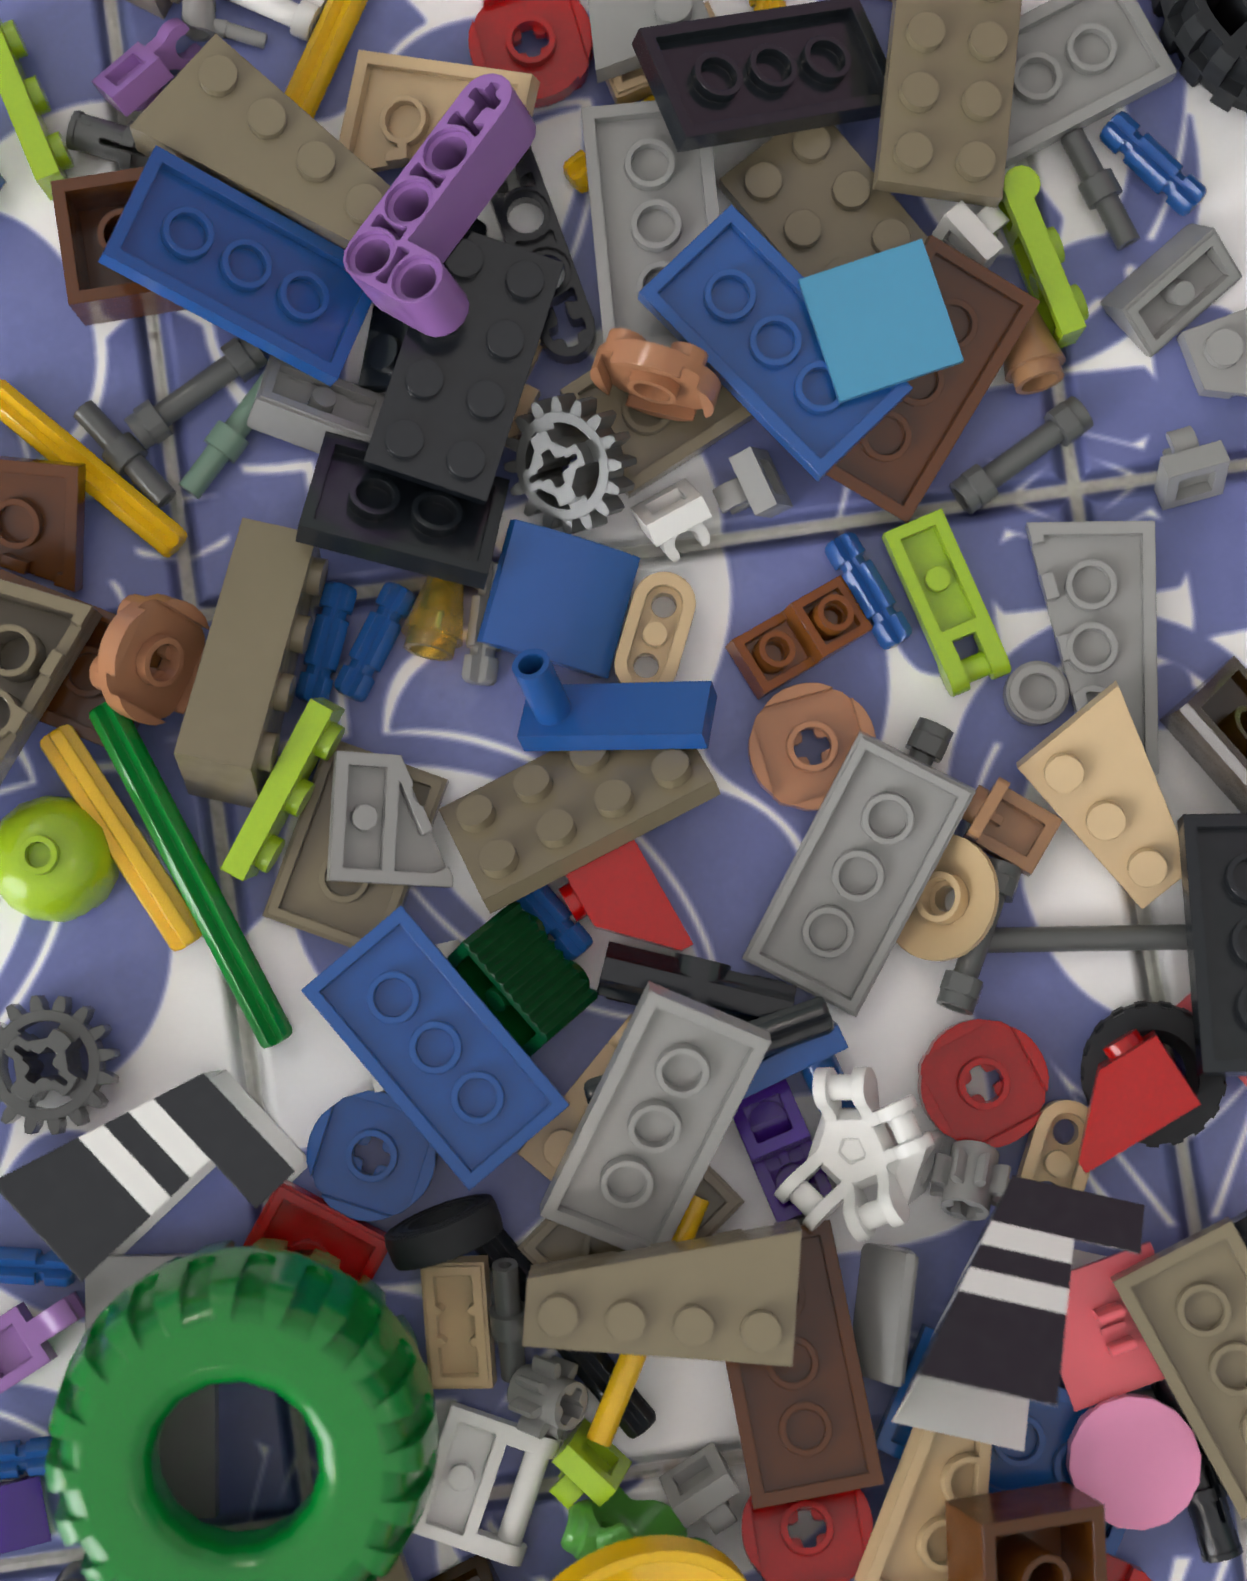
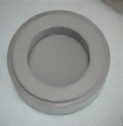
M1031 661L1019 666L1009 675L1003 688V701L1008 713L1016 721L1028 726H1041L1053 721L1064 711L1069 700V685L1064 674L1056 666L1044 661Z

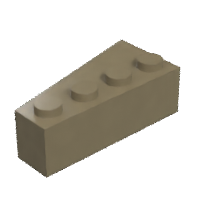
M216 33L129 126L137 151L149 157L157 145L344 250L391 187Z
M242 517L174 749L176 761L190 795L253 808L275 766L285 712H289L295 694L296 675L294 673L299 653L305 654L311 636L313 619L308 614L313 595L319 597L322 595L329 564L328 559L321 558L319 547L295 542L297 529Z
M0 579V785L103 616L91 605Z
M798 1219L776 1222L771 1226L748 1230L736 1229L715 1233L716 1235L691 1240L655 1243L649 1247L633 1250L610 1251L531 1265L527 1277L522 1346L792 1367L802 1230Z

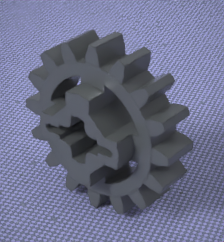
M566 393L535 401L531 404L532 413L519 415L514 420L522 434L508 437L506 445L516 452V460L505 463L504 470L510 473H517L519 482L510 489L512 496L525 494L529 501L523 513L529 517L543 512V527L555 529L562 526L565 533L574 534L607 524V516L622 512L625 508L618 495L632 491L635 487V483L623 476L624 468L637 464L636 457L623 454L621 448L631 438L629 431L615 433L611 426L615 421L616 412L609 410L596 414L597 398L592 396L576 400L574 393ZM577 456V460L573 462L570 461ZM569 465V468L562 471L565 466Z
M45 995L31 996L30 1012H27L20 1004H10L7 1006V1015L11 1022L8 1025L0 1022V1103L3 1102L7 1106L2 1114L1 1121L4 1124H11L22 1116L25 1117L24 1131L26 1134L39 1133L44 1121H47L52 1135L66 1132L67 1116L77 1126L89 1123L90 1118L86 1106L89 1104L96 1108H104L109 1103L106 1096L99 1091L101 1085L119 1082L120 1076L106 1070V1061L121 1056L120 1049H104L102 1040L112 1031L111 1026L108 1024L92 1027L89 1023L93 1018L95 1009L91 1006H83L74 1014L71 1013L72 998L68 996H58L52 1010H50ZM43 1021L61 1023L58 1028L53 1029L48 1037L40 1039L36 1035L25 1031L32 1025ZM83 1044L88 1054V1073L82 1069L79 1050ZM55 1052L57 1055L54 1057L52 1064L59 1070V1075L42 1077L40 1074L44 1069V1064L38 1059L39 1055L37 1054ZM9 1057L14 1061L16 1074L14 1084H12L9 1075ZM51 1090H56L62 1096H69L72 1099L57 1108L36 1106L39 1100H43Z

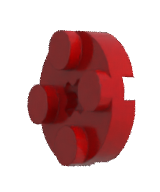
M484 0L483 8L476 15L475 21L473 22L472 20L468 33L472 66L529 73L539 80L540 84L534 108L546 107L562 101L571 95L574 90L581 88L587 80L588 68L593 56V42L590 19L579 0ZM533 30L536 39L547 38L549 43L541 48L540 55L528 57L526 53H518L514 47L522 43L521 33Z
M970 1019L948 1027L934 1038L918 1063V1094L923 1110L939 1131L956 1141L974 1140L986 1143L994 1148L1002 1147L1026 1135L1036 1125L1042 1113L1040 1110L1045 1103L1046 1091L1048 1092L1049 1085L1048 1068L1044 1057L1028 1035L1001 1021ZM977 1065L984 1072L996 1070L1000 1080L992 1086L995 1096L991 1100L985 1101L980 1094L970 1096L967 1092L966 1085L972 1080L970 1070Z
M860 1489L753 1509L750 1496L742 1514V1542L750 1564L759 1573L763 1581H850L856 1575L872 1534L873 1518L868 1501ZM802 1510H810L813 1521H824L826 1526V1533L817 1535L816 1546L811 1548L803 1547L800 1538H790L788 1533V1526L798 1522V1512Z

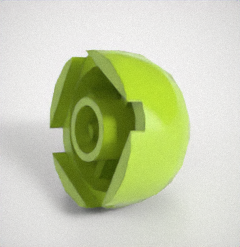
M46 795L23 802L0 820V895L12 909L34 920L67 922L85 915L92 908H97L107 900L119 878V869L111 858L103 828L85 810H82L72 797Z

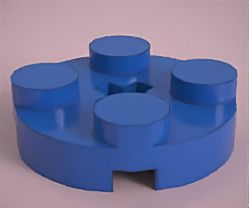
M367 1090L344 1097L325 1111L316 1121L311 1131L306 1152L310 1176H313L315 1186L322 1194L321 1197L329 1207L351 1219L359 1221H379L404 1212L420 1199L428 1189L435 1174L438 1153L387 1092L380 1091L375 1093V1090ZM372 1137H377L383 1140L382 1150L390 1154V1162L388 1166L384 1164L378 1165L374 1173H367L362 1170L364 1160L355 1156V1148L358 1144L368 1145Z

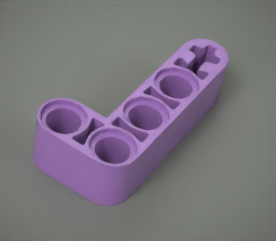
M494 73L481 75L472 80L462 90L350 240L344 251L343 263L346 271L369 299L381 311L428 336H446L456 331L466 319L469 311L467 295L443 263L529 149L536 135L534 119L504 76Z

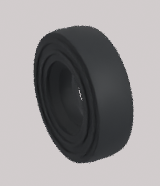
M490 1194L469 1195L432 1206L401 1221L385 1234V1245L390 1259L397 1270H418L453 1260L483 1246L503 1230V1223L497 1204Z

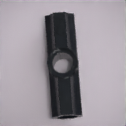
M609 941L597 995L637 1006L648 981L749 1022L793 1006L797 986L758 975L752 976L731 971L730 965L695 956L675 953V957Z

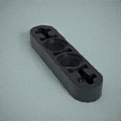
M530 146L515 166L516 177L520 187L509 191L506 179L489 202L505 243L564 263V281L555 290L540 339L544 351L551 359L566 365L574 364L587 358L594 349L596 341L595 322ZM529 182H532V183L534 184V186H526V185H527ZM497 193L506 194L503 197H499ZM530 203L540 208L544 214V220L539 229L525 234L514 230L508 222L509 214L514 207ZM570 296H574L576 301L564 302ZM562 302L565 304V311L571 326L584 327V330L578 333V344L572 347H567L563 339L552 340L551 338L558 333V321L553 306H557Z

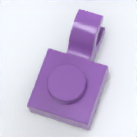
M177 17L172 18L160 27L157 35L148 44L143 46L137 42L91 82L108 103L127 117L133 111L146 109L162 92V87L174 77L170 70L177 69L181 71L202 47L194 43L186 51L177 53L176 43L178 39L190 29L186 23Z
M76 1291L59 1300L35 1317L32 1316L24 1302L0 1316V1394L58 1357L48 1339L85 1316V1306Z

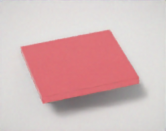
M1150 1241L1141 1244V1254L1121 1251L1071 1270L1061 1378L1075 1412L1165 1379L1110 1278L1154 1255L1155 1252Z

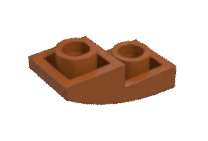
M839 575L790 603L782 612L734 638L725 648L759 700L863 637L873 629V626L864 615L845 581Z

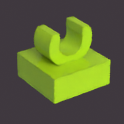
M586 1418L568 1434L552 1460V1463L561 1472L558 1474L560 1479L549 1489V1492L567 1509L584 1493L601 1507L617 1491L632 1464L613 1444L610 1447H606L588 1439L586 1436L591 1423Z

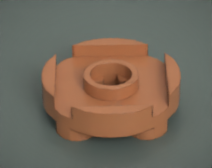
M612 328L609 330L606 342L598 347L590 371L593 383L608 396L612 385L629 394L626 406L654 417L673 421H694L696 411L699 409H703L705 418L712 416L721 390L719 378L706 367L708 354L700 347L687 342H673L670 347L646 341L640 334L625 328Z
M132 594L127 596L120 603L117 615L107 627L99 647L98 656L91 663L89 678L92 685L102 691L107 704L115 712L142 724L156 726L166 723L161 719L168 717L173 712L184 714L205 647V635L202 628L210 630L205 616L194 605L164 594L149 596ZM156 649L157 654L162 657L158 668L150 667V660Z
M811 682L785 688L775 694L755 718L748 740V758L752 772L761 788L769 793L778 804L802 811H818L859 731L861 730L876 738L872 721L863 706L853 698L850 699L843 692L834 690L831 686ZM812 730L816 739L827 738L830 749L821 753L822 763L810 765L807 757L798 758L796 756L794 747L802 742L801 732Z

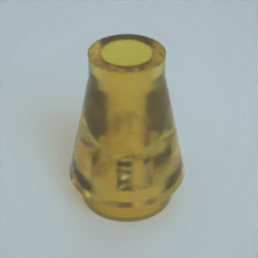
M427 576L401 629V632L406 636L404 643L406 651L429 660L450 661L453 659L455 649L463 646L464 585Z

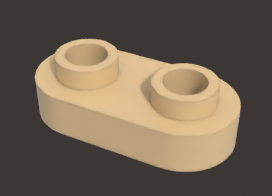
M657 572L644 578L637 586L615 656V675L619 683L675 681L696 608L694 591L690 584L681 576L671 572ZM659 597H668L675 603L676 610L671 616L662 618L654 614L651 608L652 603ZM648 656L657 662L658 671L654 676L643 678L636 674L634 664L641 657Z
M1068 1099L1054 1100L1044 1105L1040 1110L1042 1113L1036 1125L1030 1130L1016 1176L1039 1182L1050 1181L1053 1185L1084 1191L1090 1172L1085 1174L1078 1163V1152L1088 1107L1080 1102ZM1062 1119H1068L1074 1127V1135L1067 1143H1058L1053 1135L1055 1124Z

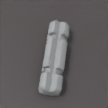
M491 561L484 590L475 588L478 590V594L472 595L466 645L467 648H470V654L464 655L462 677L465 682L473 685L491 686L497 681L499 661L495 658V652H501V649L477 642L498 562Z

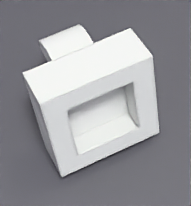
M961 200L944 214L931 235L989 269L1004 248V245L997 239L1000 235L998 231L1010 219L998 206L997 208L986 206L975 215Z
M686 478L631 507L640 529L673 562L681 559L679 551L675 547L676 537L687 530L692 531L696 540L703 547L710 544L709 531L702 522L711 518L712 514L702 494Z

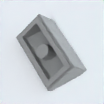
M1192 223L1180 230L1104 297L1100 303L1106 313L1147 357H1152L1243 276L1213 227Z
M270 355L247 420V426L318 454L320 453L326 431L370 443L385 396L340 378L330 387Z
M866 1243L861 1250L853 1320V1333L861 1372L864 1377L891 1386L901 1387V1384L905 1383L919 1258L910 1248Z

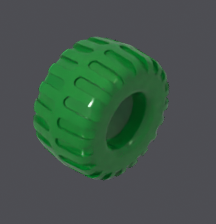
M260 1238L252 1246L236 1247L233 1240L206 1245L194 1254L186 1257L177 1256L165 1262L123 1290L101 1311L82 1336L69 1360L50 1417L48 1431L52 1435V1440L45 1459L47 1489L49 1492L60 1493V1499L54 1514L57 1530L66 1546L80 1542L85 1555L80 1571L87 1581H376L378 1577H384L389 1573L420 1520L431 1492L438 1459L439 1427L432 1380L427 1363H424L420 1356L417 1337L404 1315L399 1314L395 1316L387 1307L385 1292L365 1274L359 1281L355 1280L339 1269L341 1259L316 1248L311 1256L287 1251L288 1241ZM233 1382L249 1383L275 1391L301 1412L316 1440L319 1472L313 1490L293 1514L266 1528L230 1531L201 1522L174 1498L161 1472L159 1439L167 1416L183 1398L208 1385Z

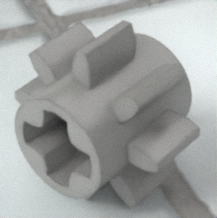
M960 1140L952 1144L950 1156L942 1153L935 1154L930 1178V1194L942 1196L941 1209L950 1216L968 1221L984 1220L989 1216L991 1205L996 1206L1010 1181L1011 1167L1010 1165L998 1164L1000 1154L991 1145L974 1140Z
M534 1355L532 1364H525L514 1373L508 1386L507 1400L509 1403L508 1410L521 1414L517 1424L519 1431L542 1439L545 1435L561 1439L563 1431H569L581 1422L588 1406V1392L585 1384L573 1380L578 1370L576 1363L557 1356L547 1359Z

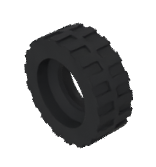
M1146 1000L1137 1001L1132 1005L1121 1006L1111 1012L1112 1014L1095 1026L1083 1049L1081 1084L1088 1107L1097 1066L1108 1058L1103 1048L1135 1028L1142 1037L1154 1030L1162 1043L1174 1048L1181 1056L1186 1070L1185 1079L1197 1095L1200 1105L1138 1143L1146 1144V1147L1159 1148V1144L1171 1143L1173 1146L1184 1142L1183 1139L1193 1133L1196 1136L1205 1129L1204 1125L1211 1117L1214 1119L1219 1111V1104L1222 1096H1225L1227 1083L1226 1076L1197 1077L1192 1012L1172 1005L1170 1002H1147Z

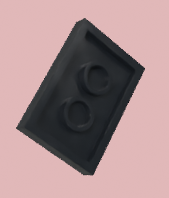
M326 431L298 524L295 542L484 590L510 479L495 476L486 505L483 506L363 466L369 442Z

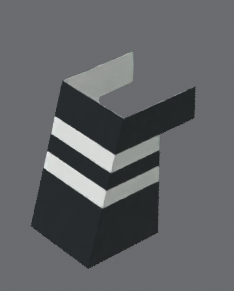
M223 1069L202 1073L0 1177V1194L82 1282L111 1254H125L215 1167L257 1209L286 1180L293 1182L308 1166L306 1155L230 1073Z
M1012 1176L982 1229L892 1422L1024 1452L1029 1401L1058 1406L1071 1270L1107 1257L1073 1249L1074 1240L1141 1254L1145 1205Z

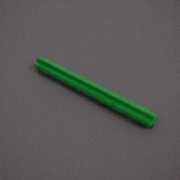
M107 702L94 707L89 712V719L257 1041L264 1049L281 1043L292 1034V1026L133 721L115 712Z

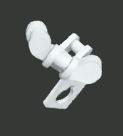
M817 1067L813 1075V1098L822 1116L807 1160L780 1185L774 1196L783 1204L790 1200L806 1216L802 1223L811 1232L819 1227L844 1201L843 1214L847 1227L858 1242H863L873 1238L876 1228L889 1223L892 1227H898L908 1223L910 1219L909 1204L926 1191L931 1178L934 1157L936 1153L940 1152L945 1134L937 1129L933 1132L926 1131L922 1133L912 1112L913 1109L918 1107L913 1094L880 1108L878 1084L872 1067H855L852 1074H837L832 1067ZM842 1100H852L856 1108H842ZM888 1123H889V1125H890V1127H891V1129H892V1131H893V1133H894V1136H893V1134H892V1132H891V1130H890V1128H889V1126H888ZM820 1168L837 1184L825 1197L808 1182ZM877 1183V1199L869 1202L863 1189Z

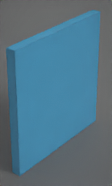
M922 239L798 279L839 404L964 362Z

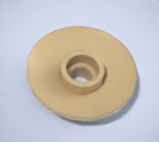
M953 834L896 941L906 952L924 960L949 961L973 950L987 935L998 909L999 884L990 859L979 846L964 837ZM954 889L955 900L948 911L945 906V898Z

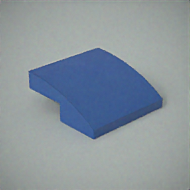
M517 519L510 520L477 642L515 655H519L521 652L531 648L542 649L549 655L552 664L594 678L608 679L641 558L558 530Z

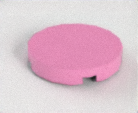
M1126 1393L1102 1401L1095 1407H1090L1079 1417L1068 1439L1066 1467L1075 1488L1104 1504L1105 1522L1117 1528L1144 1531L1169 1523L1189 1505L1200 1483L1202 1456L1193 1430L1176 1410L1150 1395Z

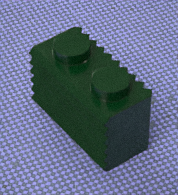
M517 901L507 905L462 941L447 957L530 1057L598 998L597 991L590 988L589 978L583 968L572 960L564 959L563 951L557 950L554 941L548 940V935L542 921L535 915L523 911L521 903Z

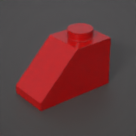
M635 840L568 873L565 876L569 883L558 888L576 922L588 916L594 928L680 952L693 945L692 940Z
M1135 1028L1103 1048L1108 1058L1097 1066L1078 1152V1163L1085 1174L1200 1105L1197 1095L1154 1030L1142 1037Z

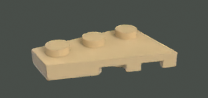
M358 49L339 141L374 172L406 167L462 90L475 78L491 73L504 76L510 82L532 117L540 82L533 74Z
M1115 680L1017 761L1016 765L1026 779L1139 907L1143 909L1182 878L1179 837L1119 685Z
M913 1427L854 1580L948 1581L945 1500L988 1494L992 1444Z

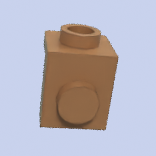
M1001 777L996 780L990 790L979 785L962 817L963 820L970 823L963 837L975 843L989 855L1018 866L1022 870V874L1029 877L1032 875L1063 819L1009 789L1008 787L1011 783Z

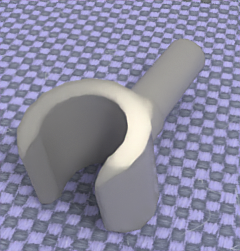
M182 0V21L190 29L186 35L191 40L209 41L216 33L221 38L226 37L264 49L267 33L228 22V20L216 19L215 0Z

